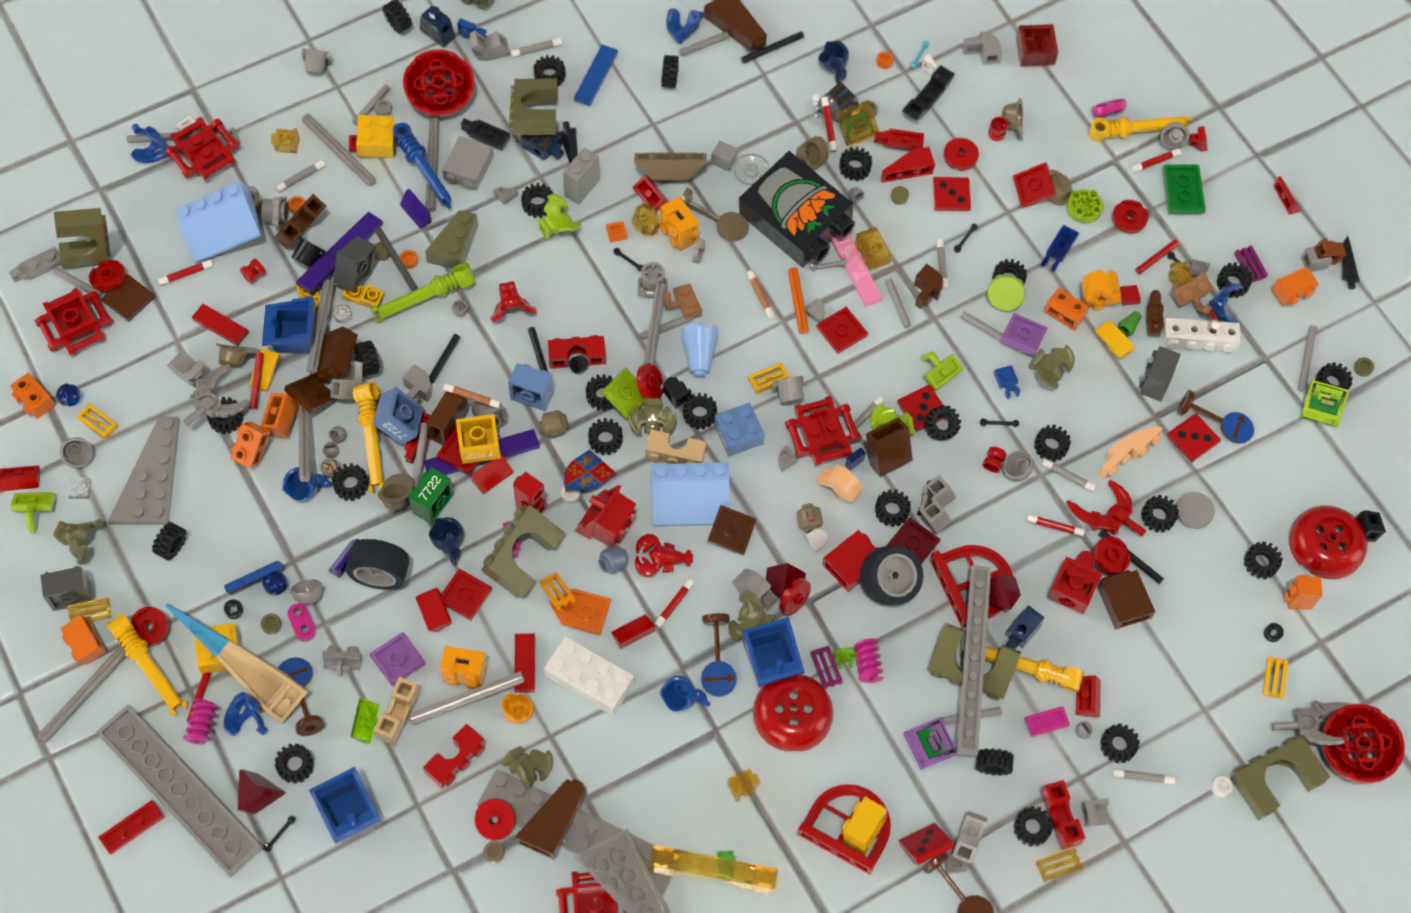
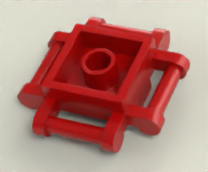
M199 117L196 119V122L177 133L173 132L170 134L175 146H170L165 150L167 156L172 158L182 170L185 178L198 174L199 177L201 176L206 180L210 178L209 175L229 163L233 164L236 162L231 153L239 148L240 143L237 139H233L224 128L223 122L220 119H215L211 125L207 126L203 118ZM196 129H202L194 135L190 136L189 138L185 139L184 141L180 140L181 138L185 137L186 135L190 134ZM219 131L228 142V145L224 146L214 132ZM179 153L183 155V157L187 160L191 167H188L184 163V161L178 155Z
M76 287L68 294L51 302L46 301L42 303L47 313L37 317L35 324L37 327H40L51 352H55L65 345L68 353L72 356L76 354V351L92 343L105 340L100 328L111 325L113 320L104 310L96 291L82 296ZM88 303H92L94 305L98 315L100 316L99 319H94L90 309L87 306ZM49 321H52L60 336L59 338L54 339L47 325ZM92 331H95L96 333L73 345L70 344L71 341L76 340Z
M827 396L825 399L816 402L794 405L798 419H789L785 421V425L792 436L797 457L809 455L812 457L815 465H820L827 460L842 456H852V449L849 444L861 440L862 437L855 427L849 404H843L835 408L832 397ZM827 406V409L825 408L814 412H810L809 416L804 417V412L812 411ZM840 415H843L850 432L848 436H845L838 417ZM796 427H799L806 447L803 446Z
M571 872L572 887L556 889V897L559 899V913H568L567 896L573 895L574 913H617L616 901L599 883L579 884L582 881L595 880L589 872Z

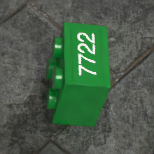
M432 467L428 472H425L420 479L419 485L414 487L409 493L413 514L432 525L454 496L451 478Z

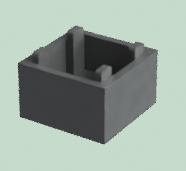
M357 236L355 239L350 240L343 249L336 252L337 258L333 273V283L352 292L370 277L373 270L376 245Z
M1159 346L1158 350H1153L1151 356L1154 359L1152 363H1147L1144 374L1146 379L1139 384L1140 394L1161 402L1169 387L1181 354Z
M74 566L75 568L51 573L45 572V574L40 575L43 598L52 611L93 603L91 582L81 566Z

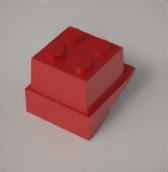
M620 485L610 490L605 489L599 492L597 497L592 495L589 500L592 504L575 531L589 540L593 537L610 547L616 543L620 544L625 536L626 529L630 528L635 520L634 517L637 513L635 511L636 503L620 493Z

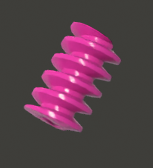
M876 638L864 639L854 645L855 657L857 658L856 665L859 666L857 672L860 674L858 678L863 683H876L884 679V677L878 676L883 673V669L877 668L882 665V662L876 661V659L881 657V654L874 653L880 649L879 646H873L878 643Z
M195 699L196 703L192 706L194 711L190 713L192 719L188 720L189 727L186 728L185 732L187 734L184 735L183 739L193 744L202 745L203 741H210V738L205 736V734L212 733V730L207 727L215 724L210 718L217 717L212 710H219V707L210 701Z

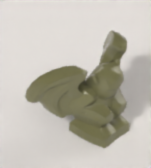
M1065 345V348H1052L1051 354H1045L1044 350L1040 348L1030 361L1028 368L1031 370L1036 369L1040 380L1052 389H1057L1059 387L1057 382L1065 373L1060 366L1065 365L1068 372L1073 369L1075 361L1073 351L1068 345Z
M644 398V408L641 409L640 406H637L632 414L628 412V420L631 429L637 436H642V425H645L644 433L650 434L651 429L660 431L659 425L663 426V432L671 433L675 426L676 413L673 415L667 406L663 410L662 399Z
M96 519L95 521L81 524H67L59 521L53 536L63 545L69 543V551L77 558V563L82 565L87 561L89 553L88 546L85 543L83 544V541L88 536V532L101 525L103 520Z
M743 592L739 596V600L747 604V606L743 604L739 610L738 620L742 621V623L738 624L735 620L729 623V633L737 641H740V638H742V630L773 622L776 618L775 615L766 614L762 610L764 605L756 598L757 594L753 592Z
M518 746L506 754L501 761V765L509 766L511 774L516 773L521 778L526 789H528L537 780L534 771L539 773L540 781H544L548 777L553 766V758L549 750L543 753L532 749L529 755L523 753V748Z

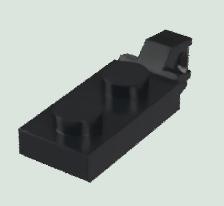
M464 118L461 122V129L466 131L470 137L500 150L504 148L510 138L509 132L479 119L472 122Z

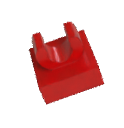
M1205 126L1197 127L1198 134H1190L1191 147L1199 145L1200 151H1208Z

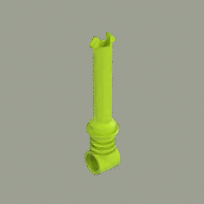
M469 263L456 265L452 269V273L448 272V275L443 274V277L435 275L430 284L379 307L374 305L371 312L378 311L380 317L374 320L382 323V319L435 295L445 297L449 293L448 290L453 291V288L457 289V286L459 288H466L473 285L476 280Z

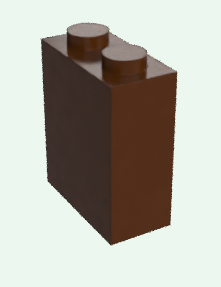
M344 326L326 333L318 372L315 374L310 373V375L323 383L346 375L358 334Z
M448 391L444 393L426 422L430 440L444 445L457 427L456 419L465 418L469 412L467 398Z
M899 417L866 433L870 466L880 477L913 460L909 428Z
M1125 570L1117 576L1112 577V575L1101 579L1097 589L1115 630L1152 619L1156 611L1138 570Z

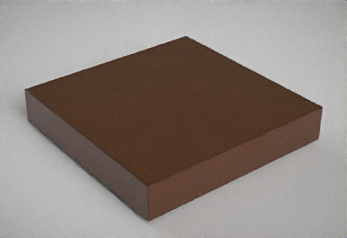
M127 274L124 282L115 289L109 290L101 300L126 321L130 322L155 298V295Z
M312 375L292 382L284 388V391L309 413L337 402V398H330L331 390Z
M720 505L707 542L744 555L757 519Z

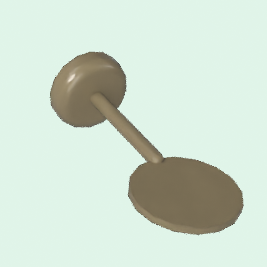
M687 188L684 191L681 199L685 205H690L718 220L716 224L717 231L723 238L730 241H739L747 235L749 230L748 222L741 214L727 212L718 216L690 201L693 195L691 189Z

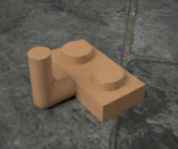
M1203 272L1171 289L1177 305L1182 306L1193 301L1196 310L1204 314L1210 312V308L1202 305L1199 298L1213 290L1206 273Z
M690 283L673 288L676 301L671 302V293L668 291L664 292V307L666 310L680 307L684 319L702 314V308Z

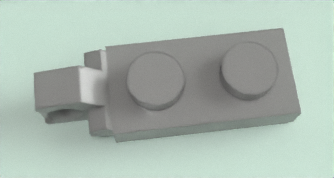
M52 247L17 265L9 273L15 283L22 279L32 280L53 270L55 267L61 266L60 255L56 248Z

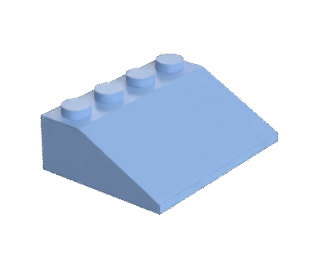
M241 180L176 208L180 228L196 264L262 236L252 192Z
M729 462L651 464L653 527L713 525L719 506L723 505L730 508Z

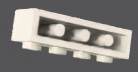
M1165 318L1162 325V346L1169 348L1181 347L1190 350L1205 349L1207 351L1223 350L1225 352H1233L1237 350L1241 343L1240 323L1219 322V328L1213 329L1210 321Z

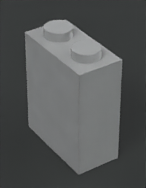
M459 136L442 169L444 180L452 184L462 185L467 189L477 190L494 157L493 147Z
M584 147L563 172L564 196L580 205L600 180L599 156Z

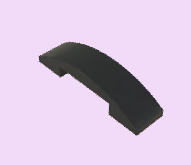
M940 65L932 74L927 85L915 99L910 100L902 112L915 120L922 118L944 93L955 73Z

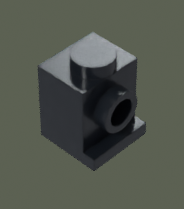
M676 376L668 378L663 384V393L675 409L682 406L687 397L691 398L692 391L690 388L687 390L684 382L679 381Z
M1365 510L1356 517L1364 529L1367 541L1376 542L1386 532L1379 512Z

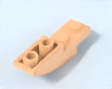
M1158 426L1143 429L1117 442L1108 450L1105 457L1108 462L1102 466L1099 476L1102 479H1106L1109 475L1112 477L1118 471V466L1121 463L1125 464L1130 458L1135 461L1139 456L1143 457L1149 451L1148 447L1151 444L1156 445L1159 442L1163 428Z

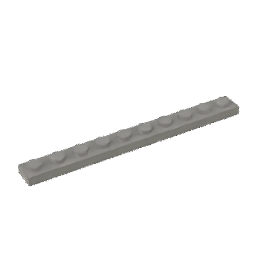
M971 565L957 742V754L978 756L991 567Z

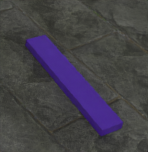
M368 211L296 281V284L312 294L335 271L336 252L343 249L350 240L355 239L357 236L367 240L375 233L377 228L383 225V220Z
M534 429L498 439L500 454L504 458L540 448ZM436 457L423 461L426 472L431 467L444 475L459 472L458 469ZM491 460L480 461L477 466L486 464Z

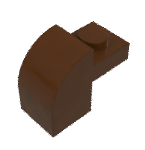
M927 263L915 277L914 286L922 290L917 296L915 306L922 309L925 304L929 305L933 298L938 301L943 287L942 276Z

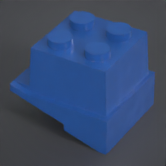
M303 297L292 299V301L265 305L262 346L272 345L275 352L310 353L316 323L314 298Z
M789 617L742 630V640L758 686L805 673Z
M355 767L309 789L335 844L381 821Z

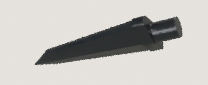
M564 121L562 123L563 130L559 134L562 137V144L570 164L578 155L577 131L575 127L570 128L568 121Z
M1347 236L1343 242L1346 256L1343 257L1342 279L1348 282V289L1353 290L1356 288L1355 282L1358 283L1360 278L1350 240Z

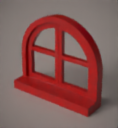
M966 545L944 553L936 551L930 557V563L961 628L966 627L968 608L960 592L969 589L970 580L956 585L946 563L966 557L971 568V565H974L970 556H977L989 560L998 568V570L991 572V578L998 574L1013 576L1006 560L994 550L984 546ZM989 604L988 619L998 615L1005 608Z
M852 784L832 787L816 799L805 820L798 828L797 835L870 875L889 840L891 821L888 810L886 821L876 836L878 839L869 856L866 857L843 843L842 832L836 840L813 826L823 808L844 820L852 819L854 812L849 817L828 805L830 801L839 797L853 796L860 798L859 801L861 802L864 797H867L884 808L886 806L875 793L864 787Z

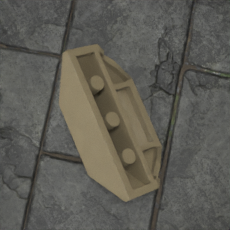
M634 153V163L652 180L658 182H665L666 180L683 182L684 180H689L707 164L706 153Z

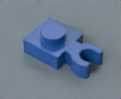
M462 18L457 22L458 34L470 38L469 34L475 30L483 37H487L485 35L487 30L477 28L476 24Z
M1012 365L995 369L993 374L999 388L1006 389L1005 397L1010 399V391L1015 392L1018 397L1020 389L1016 386L1018 379Z

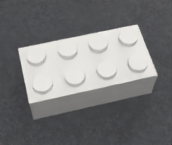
M566 636L544 667V676L611 716H614L634 685V675Z

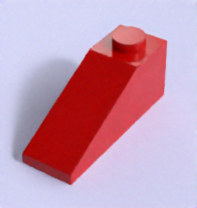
M930 147L913 149L883 169L881 183L933 174L935 162Z

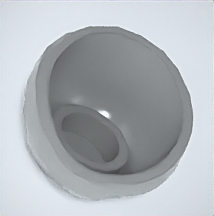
M1169 123L1163 127L1160 140L1163 146L1168 149L1182 148L1189 140V130L1182 123Z
M80 437L69 438L60 446V457L70 467L80 468L87 465L93 455L92 446L87 440Z
M1026 451L1012 452L1005 458L1003 463V470L1006 476L1017 481L1030 476L1034 467V460Z
M316 579L298 582L290 588L291 597L302 605L317 602L322 593V584Z

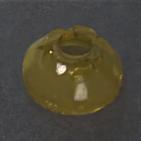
M648 203L638 205L632 217V224L637 231L645 236L655 235L659 231V218L655 209Z

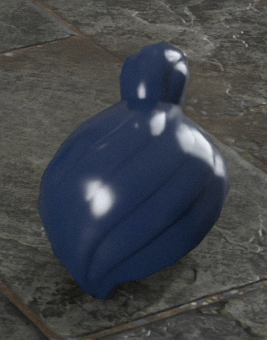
M827 41L818 59L825 69L836 72L835 81L838 84L847 76V71L844 67L849 59V50L841 41Z
M436 518L429 531V538L437 549L448 552L452 565H455L461 554L458 545L463 537V528L458 520L454 518Z

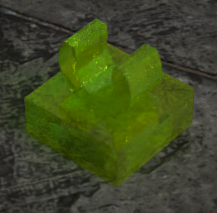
M852 647L832 649L833 657L837 661L839 669H842V662L845 660L848 661L850 668L853 667L851 659H856V655Z

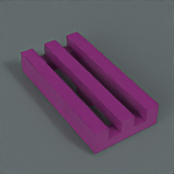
M1252 245L1235 251L1234 254L1239 264H1243L1242 268L1249 265L1256 276H1253L1252 282L1267 278L1268 274ZM1243 254L1248 262V265L1242 256Z
M830 646L810 651L822 686L827 689L830 686L834 687L836 684H842L843 680ZM823 652L827 653L828 659L830 661L831 667L836 677L835 680H833ZM816 654H819L820 660L822 662L823 668L825 670L829 682H826L824 674L822 672Z

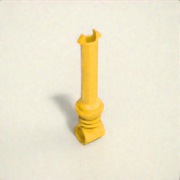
M1124 116L1117 120L1096 118L1088 131V135L1091 140L1096 142L1102 141L1104 138L1117 136L1125 139L1131 133L1160 131L1172 122H1179L1188 127L1192 117L1179 116L1133 121Z
M371 381L354 386L353 397L358 403L359 408L357 422L360 423L364 430L370 482L368 490L371 493H375L374 487L380 486L381 489L383 485L378 432L377 427L373 425L379 389L376 383Z
M124 613L108 622L106 625L116 640L119 641V644L122 645L125 657L136 660L171 709L169 714L177 716L174 710L181 705L186 710L187 701H182L148 654V642L140 638Z
M986 646L985 660L995 663L1000 650ZM1019 657L1016 670L1034 675L1036 679H1039L1040 683L1050 680V683L1054 681L1056 685L1060 683L1059 686L1061 688L1079 692L1084 671L1070 666H1065L1063 669L1061 665L1057 667L1058 664L1053 666L1049 659L1035 661Z

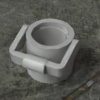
M273 197V199L263 200V222L272 223L276 227H283L287 223V197Z
M649 262L642 267L641 278H638V295L641 297H654L657 283H664L666 285L665 292H667L668 279H665V270L661 264Z
M795 376L773 381L771 384L772 393H779L780 403L804 399L802 389L804 377Z
M476 402L471 408L474 417L494 414L497 430L508 423L506 408L501 403L498 409L480 402Z

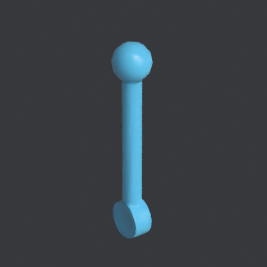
M928 41L922 42L921 50L919 51L914 62H911L910 64L911 68L917 67V62L919 58L921 57L925 48H928L929 46Z

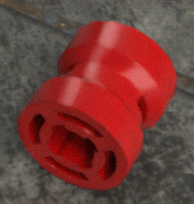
M995 117L991 120L988 130V136L991 140L1001 141L1005 138L1008 128L1007 120L1003 117Z
M256 258L251 260L249 265L240 268L241 274L250 284L258 276H263L266 273L264 267Z
M989 447L987 458L984 459L982 466L990 472L999 473L1002 468L1001 463L1005 460L1007 453L999 447Z

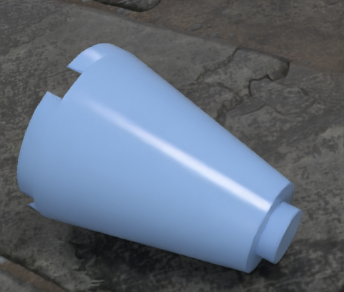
M704 323L688 324L686 329L681 328V335L690 373L694 374L695 377H705V374H708L710 371L718 337V327L712 325V328H708L707 324Z

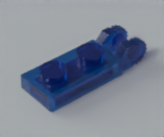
M1063 224L1048 248L1041 266L1045 267L1050 257H1052L1056 261L1053 263L1051 271L1055 272L1060 262H1063L1079 236V232Z

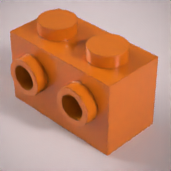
M1306 266L1276 280L1271 290L1283 306L1293 305L1303 297L1308 298L1316 292L1315 289L1319 283Z
M1058 287L1046 303L1044 312L1075 331L1086 317L1090 307L1084 301L1078 300L1068 291Z
M29 372L10 385L13 391L11 393L12 397L17 403L21 401L24 404L22 408L29 416L32 414L38 419L56 406L50 395Z
M287 393L270 394L261 426L271 430V437L288 438L298 402Z
M252 421L240 425L237 431V440L231 449L232 455L230 459L248 468L258 466L271 430Z
M1307 574L1297 576L1284 593V600L1288 604V609L1312 610L1323 596L1321 577H1310Z
M79 615L60 628L64 634L62 639L71 647V655L76 662L87 665L107 652L89 618Z

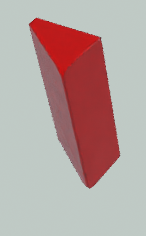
M646 175L632 187L653 213L669 202L652 179Z
M1279 176L1274 184V189L1288 214L1300 212L1301 210L1287 184Z
M500 454V459L491 460L471 474V481L482 494H485L514 473L502 454Z
M39 465L0 469V491L39 487Z
M438 588L415 597L428 631L438 632L451 623Z
M645 614L611 631V634L619 648L622 649L655 632V625Z
M1096 675L1083 676L1080 690L1076 692L1077 716L1100 717L1101 680Z

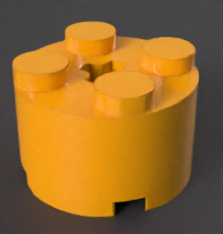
M1096 270L1086 274L1083 277L1084 280H1081L1084 302L1096 311L1121 302L1118 275L1112 270H1108L1109 273Z

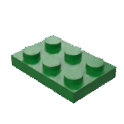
M1164 164L1162 170L1168 214H1204L1206 208L1199 164Z

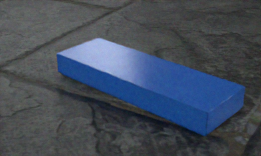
M277 560L225 584L224 588L229 593L282 568V565Z

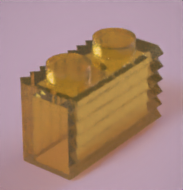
M877 227L856 234L854 245L862 254V260L870 271L890 264L892 256Z

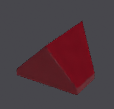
M789 563L768 567L766 572V580L771 585V591L779 597H782L787 588L791 589L793 581L799 578L805 579L806 576L805 572Z
M998 574L990 578L989 604L1011 610L1021 596L1016 577Z
M243 769L239 770L237 811L256 814L286 794L285 791L260 774Z

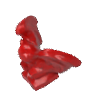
M514 281L499 284L501 300L490 317L491 322L499 320L509 308L519 307L527 312L537 313L536 307H532L526 299L518 294Z

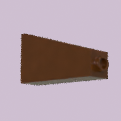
M714 0L704 5V18L723 32L727 31L732 39L750 52L759 50L766 45L767 34L740 0Z
M566 779L517 833L515 837L516 843L554 860L586 795L584 784L576 779L572 781Z

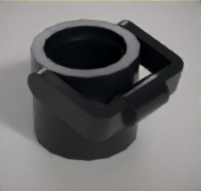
M299 236L296 241L298 245L291 258L311 267L326 251Z

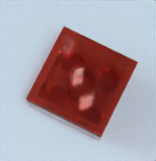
M1054 24L1019 25L1016 43L1020 67L1055 65L1058 47Z

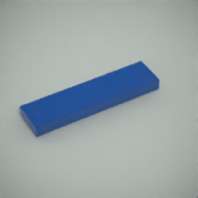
M601 45L574 96V101L591 106L618 54L617 49Z

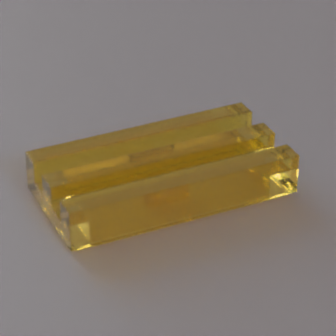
M108 597L67 606L70 621L79 615H90L106 610L105 613L87 616V618L91 622L112 618Z
M1075 848L1036 861L1043 882L1083 868ZM1072 855V858L1046 867H1042V865ZM1071 863H1075L1076 865L1049 875L1045 874V872Z

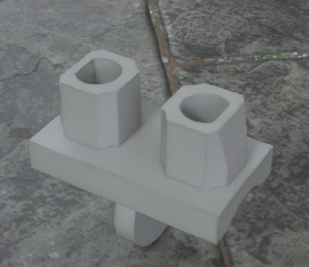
M329 645L327 651L322 653L324 668L337 670V676H342L343 671L360 670L361 668L360 653L357 646H349L347 652H340V648L337 645Z

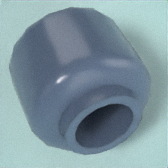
M613 545L600 553L598 559L599 566L604 572L614 574L627 566L628 553L624 548Z

